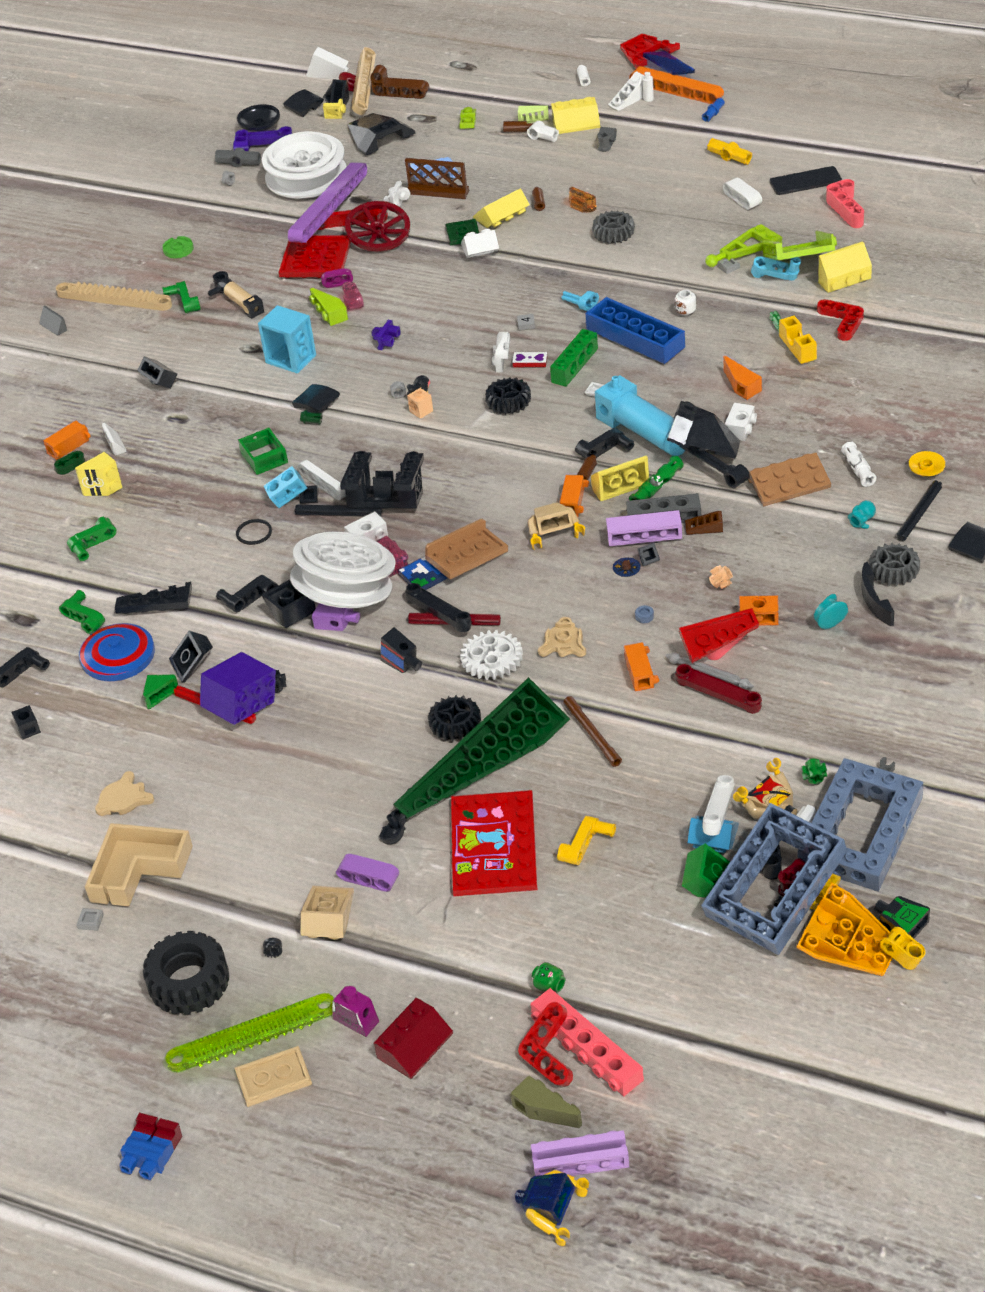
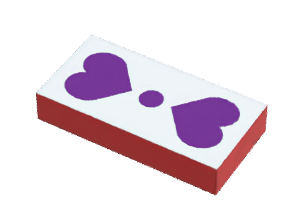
M514 352L512 364L513 367H546L548 355L547 352Z

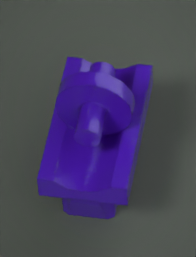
M388 319L383 327H375L371 331L373 339L379 343L378 350L382 351L385 346L392 347L394 345V337L399 338L401 335L400 326H394L393 320Z

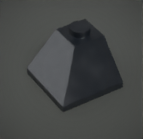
M189 630L170 656L169 660L181 682L185 683L202 664L207 655L210 654L213 646L207 636Z

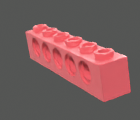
M551 988L531 1002V1017L534 1022H536L545 1007L551 1002H558L566 1007V1020L553 1038L556 1037L561 1041L566 1050H571L576 1054L582 1064H587L592 1068L594 1074L599 1078L602 1077L613 1091H618L622 1096H625L644 1081L643 1067ZM554 1009V1010H553V1013L555 1014L554 1016L557 1017V1016L559 1015V1013H558V1011H557L556 1009ZM549 1019L546 1020L551 1025L553 1024Z

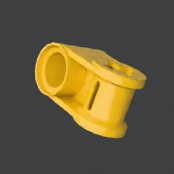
M894 927L890 932L891 934L881 940L880 946L886 954L894 958L904 968L913 970L925 956V948L908 935L904 929Z

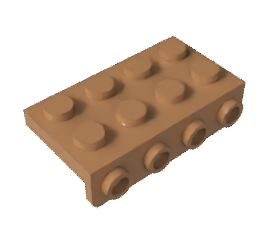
M817 453L805 454L802 457L790 458L784 462L772 463L769 466L749 471L750 478L748 481L753 484L763 507L831 488V482Z
M481 518L428 543L425 547V559L446 577L452 579L508 552V545L486 528V521Z

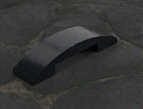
M864 562L861 584L864 601L879 620L889 626H894L895 611L888 599L880 601L874 590V573L869 563Z

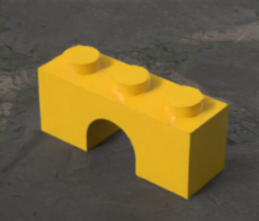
M795 315L780 319L779 337L798 361L803 364L816 360L817 342L810 334L803 335L802 324Z

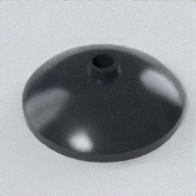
M267 104L249 106L237 115V123L241 128L255 132L273 127L280 119L279 110Z

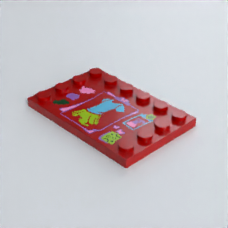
M533 791L451 796L453 897L538 890Z

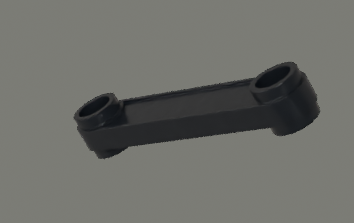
M411 583L406 586V599L409 603L423 608L452 625L459 632H467L471 629L472 621L468 612L459 610L421 588L417 583Z

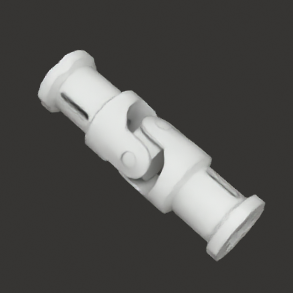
M854 442L845 443L842 446L841 452L847 457V461L856 476L860 477L861 484L864 487L873 485L877 477L871 472V468L865 458H863L862 453L856 449L857 446Z

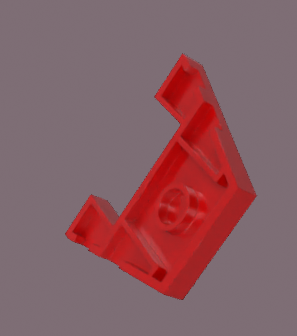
M640 34L620 44L621 51L635 68L646 66L647 59L644 56L654 53L660 48L668 53L680 49V43L675 42V44H671L669 40L660 41L657 40V37Z

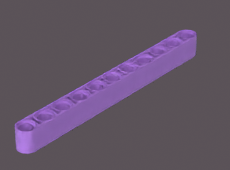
M351 162L290 227L288 230L289 242L306 243L365 178L367 175L366 163Z

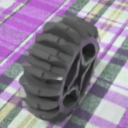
M605 211L604 214L600 213V216H596V219L593 220L592 231L595 238H598V241L608 242L609 244L622 243L623 240L627 241L634 234L635 222L629 213H624V211Z
M884 543L883 547L878 546L877 550H873L869 558V565L874 573L875 580H880L882 584L888 583L889 586L891 584L898 586L900 583L905 585L906 582H911L912 579H915L920 571V560L917 552H914L913 548H908L907 545L901 546L900 543L897 545L893 543L887 545Z

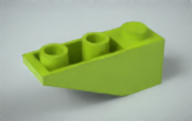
M310 288L311 295L309 300L312 305H315L317 312L322 314L324 321L333 326L348 320L346 306L340 298L315 288Z

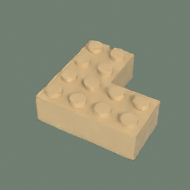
M110 823L85 884L89 901L101 904H108L111 901L112 905L130 906L142 874L181 878L193 847L189 831Z

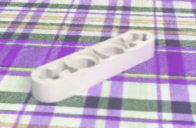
M308 460L298 464V470L302 476L339 501L346 497L345 490H341L340 482Z

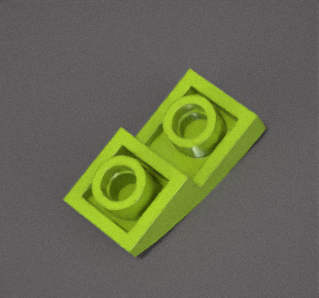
M465 107L460 113V129L475 128L476 109Z

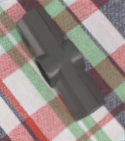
M242 148L216 150L215 162L231 164L234 167H240L242 164L260 165L261 153L245 151Z

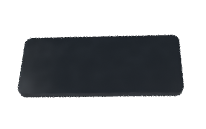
M834 166L773 177L770 178V184L776 195H784L828 186L829 184L841 181L842 178Z

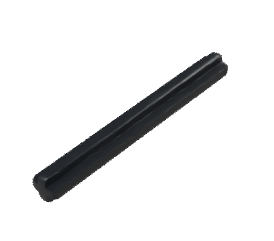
M935 480L932 482L897 532L896 538L898 540L905 541L942 489L941 481Z
M297 504L295 506L296 515L367 516L373 512H376L379 516L382 515V508H347V505Z

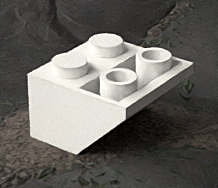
M484 229L478 234H475V232L467 233L461 242L467 258L497 252L499 249L495 230L490 231V229Z

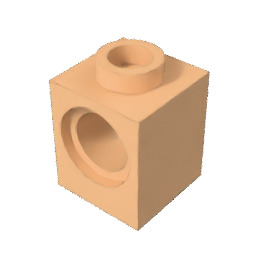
M419 388L407 395L409 411L421 419L433 412L432 397L423 389Z

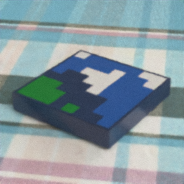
M425 556L398 569V575L408 584L417 583L425 590L448 579V577L425 559Z

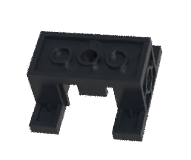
M365 451L354 452L340 483L341 490H345L347 508L417 509L423 494L421 466L424 461V453L416 451L406 453L403 462L400 463L401 471L396 473L395 482L393 471H375V477L372 478L373 486H371L369 465L372 460V453Z

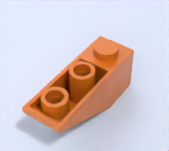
M723 356L724 372L736 394L748 400L762 391L761 376L729 357Z

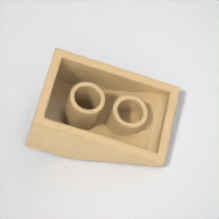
M312 886L301 910V935L309 938L328 937L333 940L343 938L347 930L354 888Z

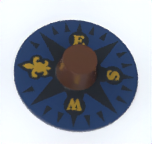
M621 558L613 564V571L619 576L630 577L640 571V563L634 558Z

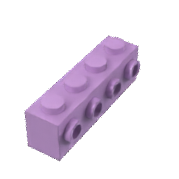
M679 510L606 518L609 546L682 539V524Z

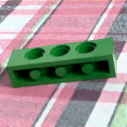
M582 329L550 366L551 383L567 387L598 350L596 332Z

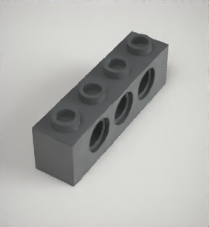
M698 493L626 501L627 516L679 510L681 523H685L687 519L701 516V504Z

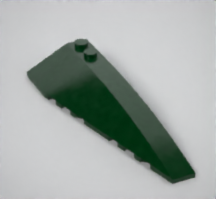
M528 677L406 791L393 806L406 819H409L543 746L570 718Z

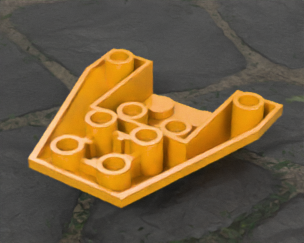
M831 882L801 935L796 948L815 959L884 976L892 960V957L886 954L880 946L881 940L887 938L891 934L890 931L850 892Z

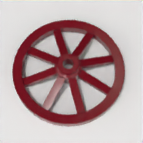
M370 201L360 204L350 211L345 220V232L348 239L361 249L375 252L387 251L398 247L408 238L410 219L401 207L393 203ZM370 209H382L379 220H374L369 211ZM387 210L398 215L389 222L384 223ZM364 212L370 225L354 218ZM403 220L404 229H388ZM351 223L361 228H364L367 231L353 233L351 230ZM385 234H401V235H400L399 237H397L396 239L391 240V239L388 238ZM372 235L368 242L362 241L358 238ZM379 238L386 242L381 244H374L376 239Z

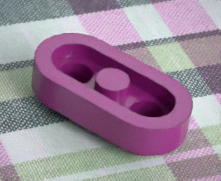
M343 268L325 272L321 276L322 285L326 288L349 285L353 281L352 271Z

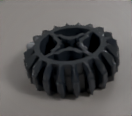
M511 377L503 378L502 380L497 379V382H492L491 385H488L485 400L489 409H492L493 412L505 413V415L507 413L513 414V412L519 413L520 410H525V407L529 406V402H531V389L527 382H524L523 379L518 380L517 377L514 379Z
M448 695L447 699L441 698L440 702H435L434 706L430 707V712L428 713V723L433 735H437L438 739L444 738L445 741L451 739L452 742L455 739L461 741L463 737L481 722V711L478 705L471 698L466 699L464 695L462 697L457 695L450 697Z

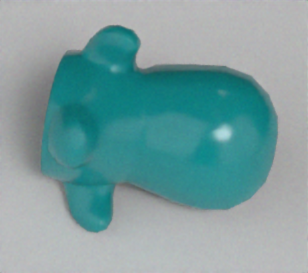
M864 500L852 509V512L848 514V519L853 527L869 528L866 521L876 514L874 503Z

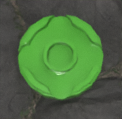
M178 236L177 239L170 238L163 244L165 256L175 259L189 255L194 249L192 240L185 236Z

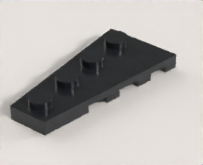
M191 581L186 582L185 586L176 587V585L168 586L169 589L163 591L153 589L145 595L139 592L117 597L114 607L115 613H145L156 610L165 611L168 609L181 610L189 608L192 583Z

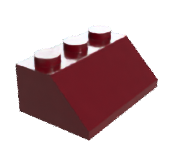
M416 997L375 1040L376 1057L412 1079L452 1036L453 1030L434 1007Z

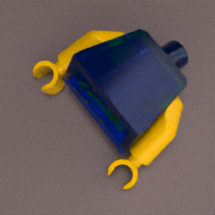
M553 1170L544 1175L533 1176L526 1190L518 1189L516 1191L515 1201L517 1204H521V1207L526 1212V1217L536 1227L548 1235L552 1233L555 1235L556 1243L559 1246H565V1240L559 1236L564 1235L570 1238L569 1230L564 1227L557 1229L555 1226L561 1225L574 1190L580 1197L587 1195L588 1190L586 1188H589V1181L586 1178L574 1180V1177Z

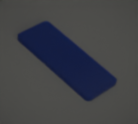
M666 51L643 53V57L672 75L695 73V69Z

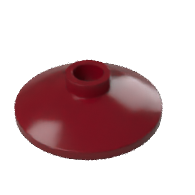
M348 72L340 73L339 80H347L348 90L354 92L356 76Z

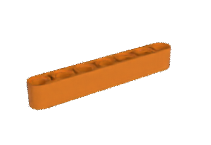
M642 66L637 67L629 75L630 79L635 72L644 76L645 72H650V76L653 77V90L708 104H713L717 98H722L724 95L723 88L718 85Z

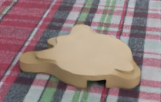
M569 617L560 618L555 623V627L546 630L545 642L538 648V655L545 657L552 652H558L560 657H565L569 654H574L578 657L585 656L586 648L582 645L583 634L581 628L575 627V623Z
M127 771L120 780L109 784L101 791L95 810L100 816L112 815L111 812H119L120 815H124L138 806L152 804L154 796L152 793L145 792L144 783L133 784L135 780L134 773Z

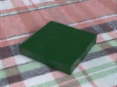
M476 219L445 224L450 246L461 244L467 233H480Z

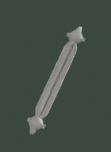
M678 653L666 654V657L672 664H687L695 670L743 689L754 687L747 678L740 679L736 674L700 661L691 663L689 657H680Z

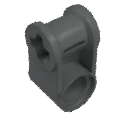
M600 127L597 134L599 151L606 152L611 149L617 136L616 128Z

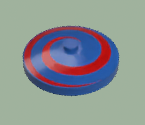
M129 623L112 624L95 631L86 638L80 648L79 659L83 670L90 677L101 681H120L137 675L151 663L155 654V645L151 634L141 626Z

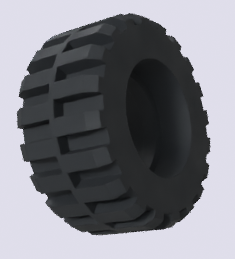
M180 931L176 932V935L164 937L162 942L158 941L154 945V949H150L143 963V977L150 998H152L156 1006L166 1012L171 1010L172 1014L179 1015L184 1013V1015H191V1012L197 1011V1013L202 1012L203 1008H209L214 1005V1001H218L222 997V992H225L228 986L229 969L223 949L216 942V939L211 936L207 937L202 932L196 934L195 931H187V933ZM183 967H202L196 975L183 980L170 978L174 972Z

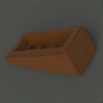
M715 511L685 520L686 535L723 532L722 511Z

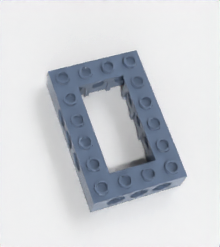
M844 758L812 824L837 835L838 826L841 820L845 818L849 804L853 802L854 792L862 794L866 798L872 796V798L884 801L886 804L890 803L867 853L847 848V852L833 872V874L840 876L843 881L879 892L923 798V781ZM798 849V858L807 862L809 854Z
M770 803L701 905L705 916L779 955L847 852L844 839ZM780 841H783L809 855L802 870L796 873V879L790 888L785 890V895L778 906L773 908L771 912L772 922L762 917L759 912L756 911L755 913L743 907L740 901Z

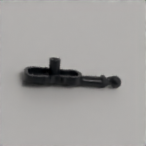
M397 809L386 816L389 823L382 827L383 830L379 835V838L385 844L398 842L403 837L404 830L406 829L404 824L407 822V819Z

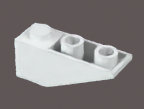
M635 72L608 105L620 111L642 99V78L644 75Z

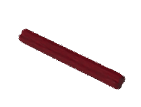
M409 613L408 615L409 624L450 625L431 613ZM470 614L472 625L499 626L501 624V616L499 614Z

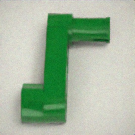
M185 281L178 282L176 285L162 287L164 295L178 294L181 296L185 313L201 310L198 296L189 297Z
M100 517L95 526L70 537L67 540V546L71 552L76 554L80 561H85L89 557V553L85 549L113 538L116 535L117 529L109 518Z
M77 590L75 594L59 606V611L69 619L81 623L82 629L91 635L105 623V618L100 612L81 605L80 603L86 599V595L83 591Z

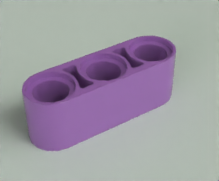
M346 854L337 868L336 874L346 882L388 892L392 889L398 878L399 870L389 863L354 854Z

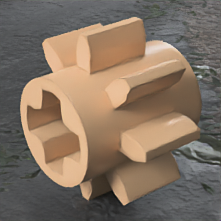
M719 565L710 570L712 575L709 577V580L714 587H721L723 589L732 584L730 579L733 575L728 567H721Z

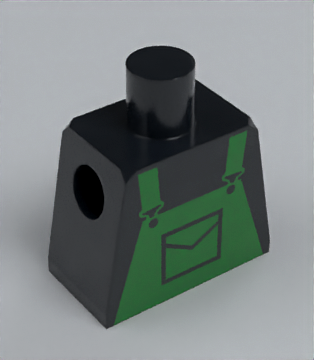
M896 896L890 904L880 899L874 907V911L881 914L880 922L890 932L894 927H900L913 939L929 923L930 908L902 896Z

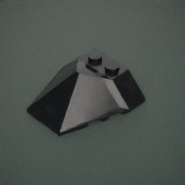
M681 401L676 410L675 419L669 431L667 441L689 448L690 445L699 447V451L703 452L705 449L713 450L716 455L736 459L740 440L714 413L694 406L691 402Z

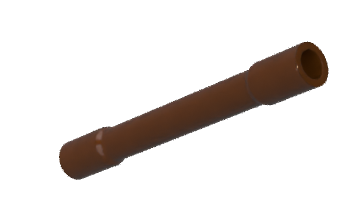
M572 696L566 697L563 704L582 725L613 767L619 766L622 758L604 739L582 711L576 700Z

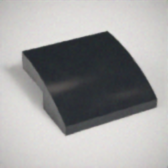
M303 89L290 96L283 105L285 108L304 117L310 109L316 110L324 99Z
M312 384L292 402L294 408H306L310 413L320 414L340 396V393L324 385Z
M966 522L950 542L949 550L983 563L985 560V528Z

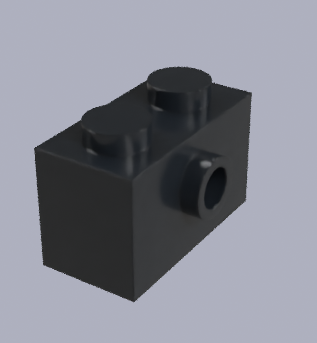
M145 356L137 370L150 379L149 382L170 389L177 376L176 372L164 364Z

